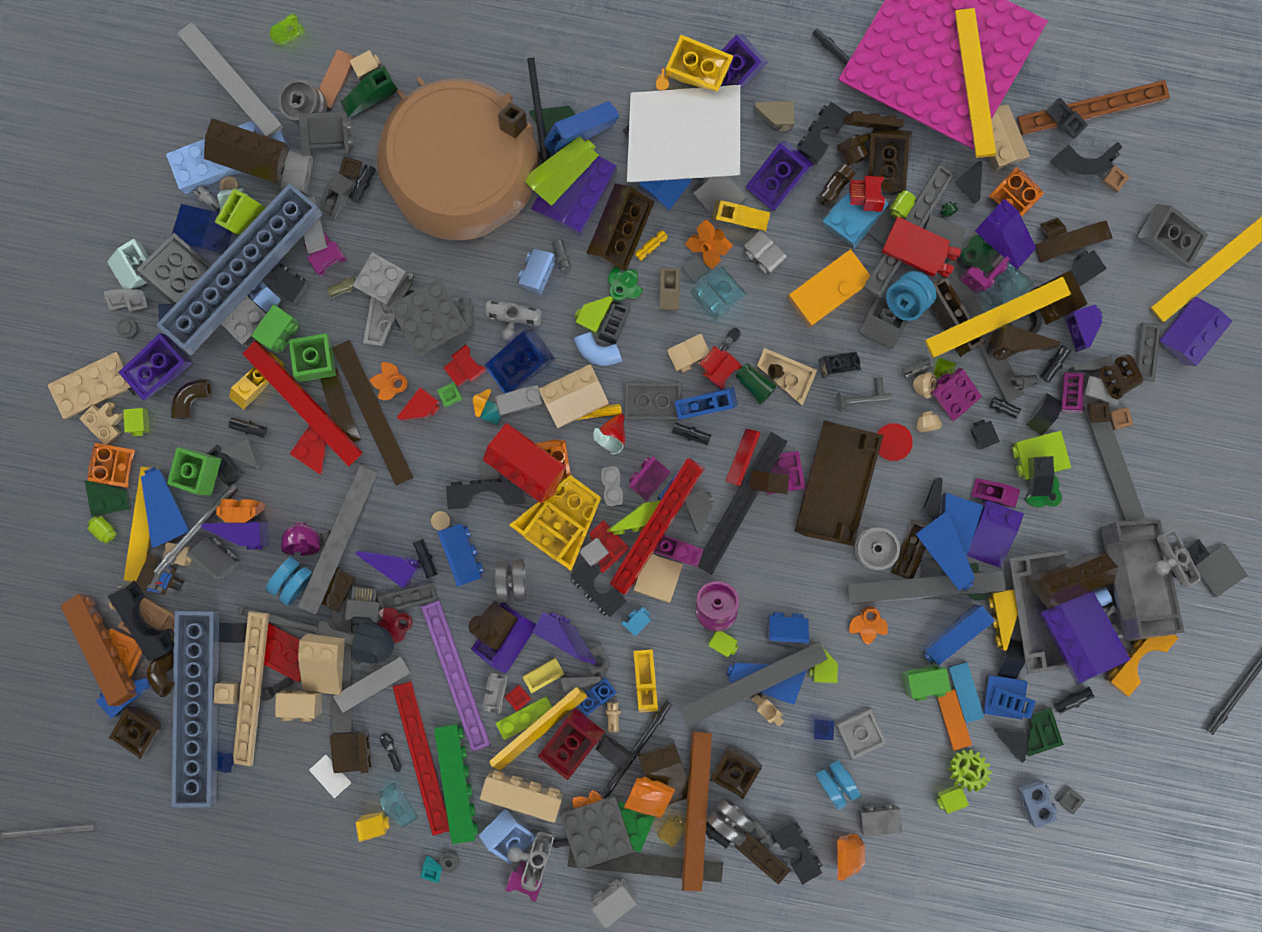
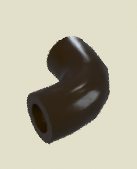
M209 379L191 381L179 388L173 397L171 418L191 419V406L193 402L197 399L211 397V381Z
M171 650L152 660L147 669L148 684L161 698L170 694L175 686V683L167 676V672L174 668V653Z

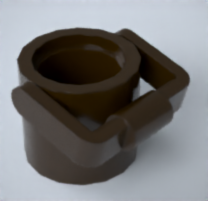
M870 133L861 136L859 134L854 135L837 145V150L842 155L847 166H854L870 155L864 145V142L871 140Z

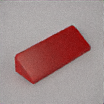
M745 429L726 482L736 486L741 485L761 434L759 431Z

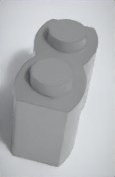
M288 152L283 166L284 172L279 178V185L282 190L290 183L303 195L307 194L313 165V157L311 155L303 156L302 153Z
M761 230L744 245V254L751 261L753 259L757 261V267L764 274L767 272L771 275L787 259L783 251Z
M617 466L603 468L601 479L605 486L604 500L607 506L622 505L623 492L619 486L621 482L619 469Z

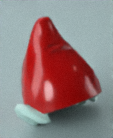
M623 414L613 417L604 423L600 429L595 428L593 432L594 441L609 450L610 455L619 454L623 451L622 449L625 445V416Z

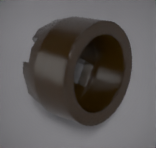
M771 364L768 368L770 379L782 378L784 375L783 366Z

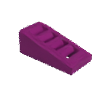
M1064 372L1062 411L1064 413H1083L1084 373ZM1068 379H1079V383H1068ZM1068 387H1078V390H1068ZM1068 395H1078V398H1068ZM1068 403H1078V405L1068 406Z

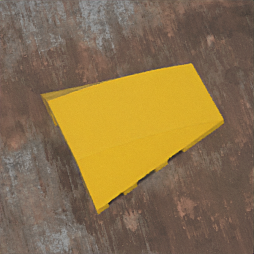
M570 475L558 485L554 496L543 503L537 502L509 526L553 560L571 571L601 497Z

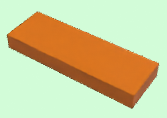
M951 689V692H946V696L936 697L952 750L955 751L971 746L972 743L956 691Z

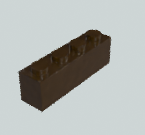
M943 277L933 283L936 288L937 297L930 307L944 331L971 319L948 278ZM980 336L955 349L959 356L962 357L984 344L985 341Z

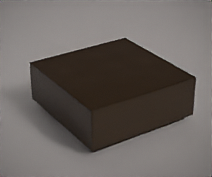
M343 156L339 174L356 180L359 178L363 162Z
M1058 217L1040 224L1041 231L1048 239L1067 232L1066 226Z
M1109 402L1088 404L1089 423L1110 422Z

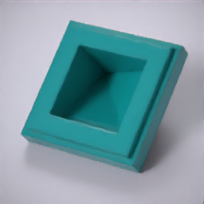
M487 401L480 418L498 425L502 415L499 416L495 403Z
M426 856L420 878L439 883L443 867L430 856Z

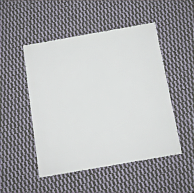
M740 85L721 86L718 92L705 88H689L631 93L627 182L740 175Z

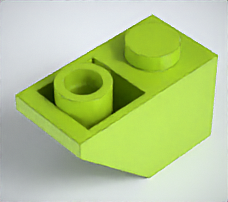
M823 648L828 659L809 668V677H812L813 682L837 683L838 663Z

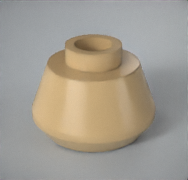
M932 372L918 375L913 381V388L916 393L925 398L933 396L931 392L937 387L936 376Z
M933 411L921 413L922 417H918L916 429L919 432L938 430L943 425L938 415H933Z

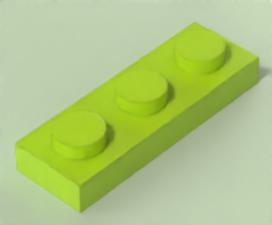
M545 696L497 721L495 724L503 739L506 740L529 728L553 706L549 698Z

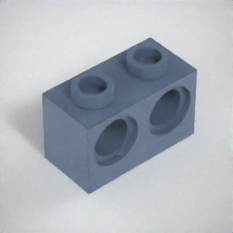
M1039 780L1018 788L1030 824L1033 827L1037 828L1057 821L1055 814H1058L1055 804L1050 801L1049 796L1051 792L1047 784ZM1035 790H1039V791H1040L1039 797L1036 798V799H1033V798H1032V793H1033ZM1042 808H1046V815L1039 817V811Z

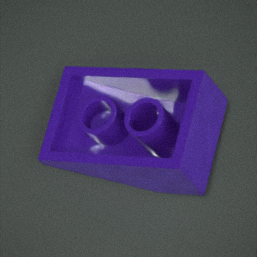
M736 34L721 50L734 56L721 86L740 85L741 89L768 63L766 58L742 34Z
M786 140L782 141L749 181L746 188L771 210L775 211L804 179L814 164Z
M1006 199L975 230L1004 258H1010L1008 262L1016 269H1019L1036 249L1019 211Z
M159 333L118 373L145 401L182 374L193 362L168 335Z
M983 501L982 505L984 506L967 556L1001 568L1018 533L1024 513L990 501Z
M268 522L201 524V528L239 546H246V550L263 549V545H269Z
M357 551L355 553L402 588L408 587L421 570V567L418 566L419 562L411 556L403 557L371 551Z
M543 612L532 633L574 658L595 665L596 660L577 628L570 624L571 620L554 612H551V614Z

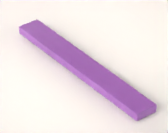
M438 600L421 606L471 750L474 752L488 747L491 744L442 604Z

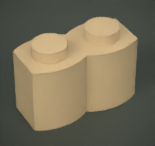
M702 334L694 336L667 350L676 372L681 371V373L692 369V364L701 362L710 352Z

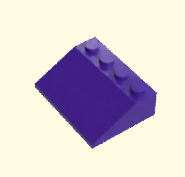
M598 156L552 206L538 195L531 210L581 236L617 172V165Z
M1094 591L1045 610L1040 614L1076 685L1131 660Z

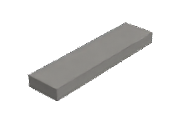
M399 656L342 690L341 695H333L343 713L406 676L410 671L402 657Z

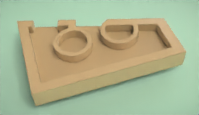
M764 348L757 367L769 377L768 368L771 364L783 366V377L771 380L803 406L817 370Z

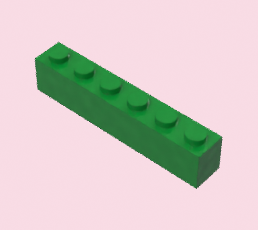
M459 723L436 726L434 733L451 843L458 844L475 841L476 835H479L478 823H474L476 807L475 804L471 803L473 788L472 785L468 784L467 778L470 777L469 765H465L467 749L466 746L462 745V739H464L463 727H460Z

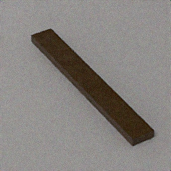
M348 340L333 347L335 356L395 485L398 486L413 479L411 470L351 341Z

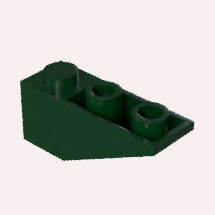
M382 66L368 74L341 101V104L348 118L396 93L398 89L386 67Z

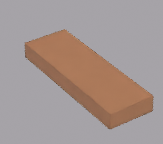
M337 49L319 87L326 97L327 108L331 110L352 68L349 60L355 58Z

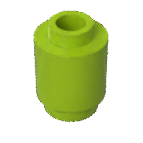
M903 190L889 208L890 215L895 219L897 217L906 219L915 205L916 197L912 193Z
M95 516L87 523L89 525L87 530L100 542L108 544L117 535L114 531L115 528L102 516Z

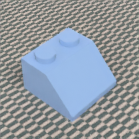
M533 249L532 253L529 252L525 259V263H527L525 270L521 269L517 278L520 287L541 295L555 264L554 254L538 249Z
M505 808L479 834V837L490 852L511 864L512 861L507 857L509 849L518 847L523 852L535 840L536 834L516 814Z

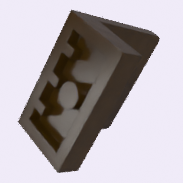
M1071 270L1029 290L1031 292L1061 277L1064 278L1068 286L1070 295L1039 309L1046 325L1088 304Z
M369 731L330 735L333 773L354 771L369 773L372 770Z

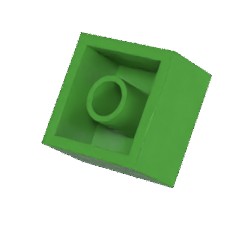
M273 304L251 336L269 349L279 353L286 349L289 344V338L298 332L300 328L298 325L301 322Z
M327 333L289 340L293 377L298 382L336 376L332 342Z
M177 447L167 484L197 495L212 496L221 458L194 449Z
M937 665L902 672L906 695L915 699V701L926 700L927 696L930 695L943 697L946 696V692H951L947 668Z

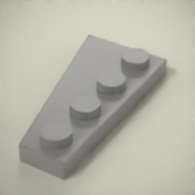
M408 273L409 275L393 303L406 296L415 276L414 274ZM372 297L363 343L383 347L396 318L388 306Z

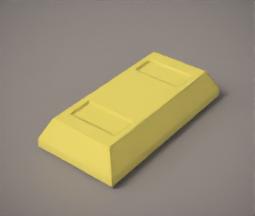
M554 658L522 676L532 694L565 675L557 659Z

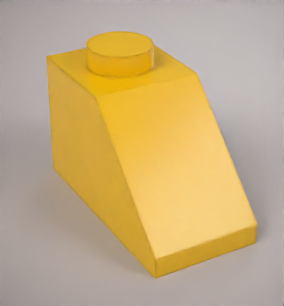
M385 812L362 815L356 821L358 841H365L386 834L388 828H390V820L388 816L386 817Z

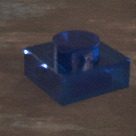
M814 719L813 738L833 740L834 720Z
M217 751V771L232 773L234 765L232 753Z

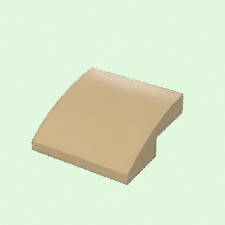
M652 554L638 576L634 592L670 604L683 564Z

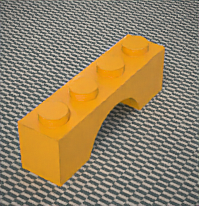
M1176 635L1135 640L1132 644L1133 648L1129 653L1127 652L1131 660L1112 668L1107 674L1106 681L1122 695L1129 697L1141 683L1137 672L1140 659L1151 651L1167 653L1178 640V637Z

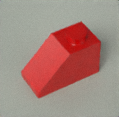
M420 387L396 418L401 421L429 418L439 411L440 407L438 405L441 402Z

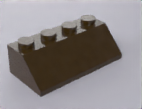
M211 118L205 135L204 159L277 184L290 148L284 142Z
M615 183L586 254L598 261L627 271L655 201L631 186Z
M1091 553L1029 578L1027 583L1047 608L1050 609L1115 582L1118 566L1107 553Z

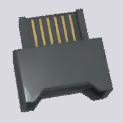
M352 586L350 599H345L343 618L350 620L354 616L368 617L371 621L378 622L380 603L375 602L377 589Z

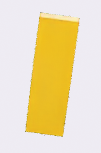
M653 649L634 651L639 713L658 711Z

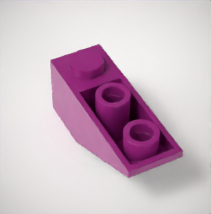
M664 535L654 552L698 567L704 549Z

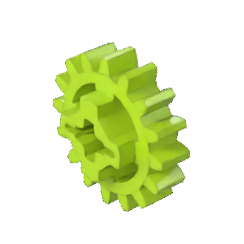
M971 749L967 753L965 750H962L960 754L957 753L950 761L952 766L948 770L953 772L950 778L956 779L954 784H961V790L966 787L968 792H971L973 789L975 792H978L987 786V783L991 780L988 776L992 774V771L987 770L990 764H985L986 757L980 758L979 752L974 755Z

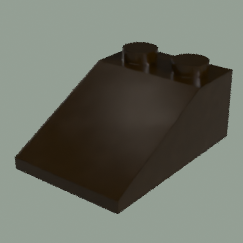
M874 129L872 131L868 176L884 177L881 191H906L912 131Z
M1006 324L991 333L987 354L992 355L996 360L1039 354L1059 346L1061 341Z
M674 741L638 754L646 778H649L651 781H659L675 789L668 805L687 799L689 780Z

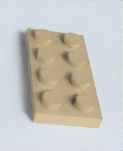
M118 352L48 384V388L63 419L66 420L89 409L92 405H98L127 391L131 387L118 373L125 366Z

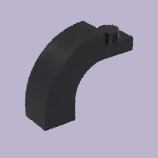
M1117 142L1102 156L1095 159H1087L1076 153L1068 144L1050 162L1060 172L1069 177L1091 179L1102 175L1114 165L1111 162L1120 155L1118 151L1123 147Z

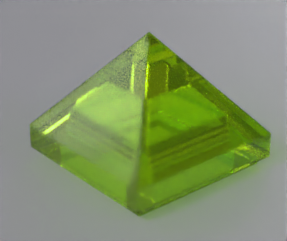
M938 358L933 374L938 378L948 373L952 374L957 363Z

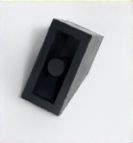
M1086 250L1076 256L1078 260L1073 263L1072 273L1080 287L1107 268L1095 250L1089 253Z
M1053 456L1028 458L1030 497L1051 496L1055 476Z

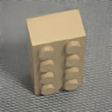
M494 770V772L490 771L486 777L480 800L555 823L563 794L557 788L549 787V789L541 787L542 784L531 781V783H527L519 776L513 775L511 778L505 776L503 771Z

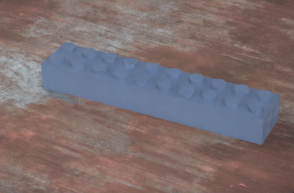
M289 183L156 326L191 356L323 215L319 208Z
M175 611V686L173 689L171 807H212L217 803L218 703H214L215 683H218L220 611Z

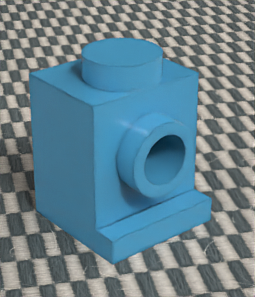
M642 606L638 611L634 609L627 616L629 620L627 622L623 620L621 624L636 636L651 621L649 617L651 613Z

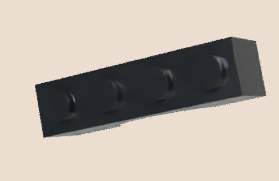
M282 263L279 266L275 265L271 271L275 274L278 281L277 293L297 305L309 288L305 284L306 279L299 274L293 276L289 273L291 269Z
M500 478L489 479V483H481V480H471L470 484L462 485V481L451 482V486H446L448 509L469 508L473 498L485 491L498 494L503 499L505 505L526 504L525 491L509 479L506 482H501Z
M135 580L117 588L107 596L148 662L166 654L174 647V642L166 629L154 628L144 620L140 606L145 596Z

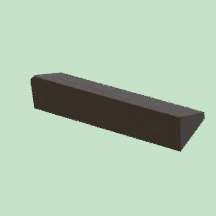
M912 519L901 546L900 554L891 573L905 579H914L926 549L916 534L925 528L927 524Z

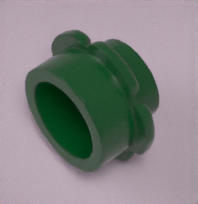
M951 201L941 206L942 210L940 213L945 218L952 216L959 210L956 206L957 203H952Z

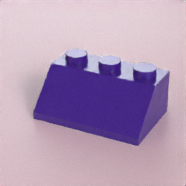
M1194 297L1159 342L1184 365L1197 366L1233 321L1219 308L1198 297Z
M503 602L500 603V606L516 616L517 620L496 651L477 639L471 650L491 667L506 674L532 635L536 624Z

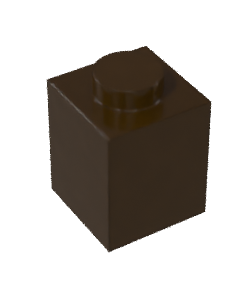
M511 102L498 114L500 130L515 139L528 126L526 111Z

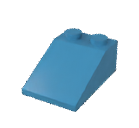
M848 192L823 220L824 228L855 249L890 203L885 200L882 212L863 211L862 205H850V195Z

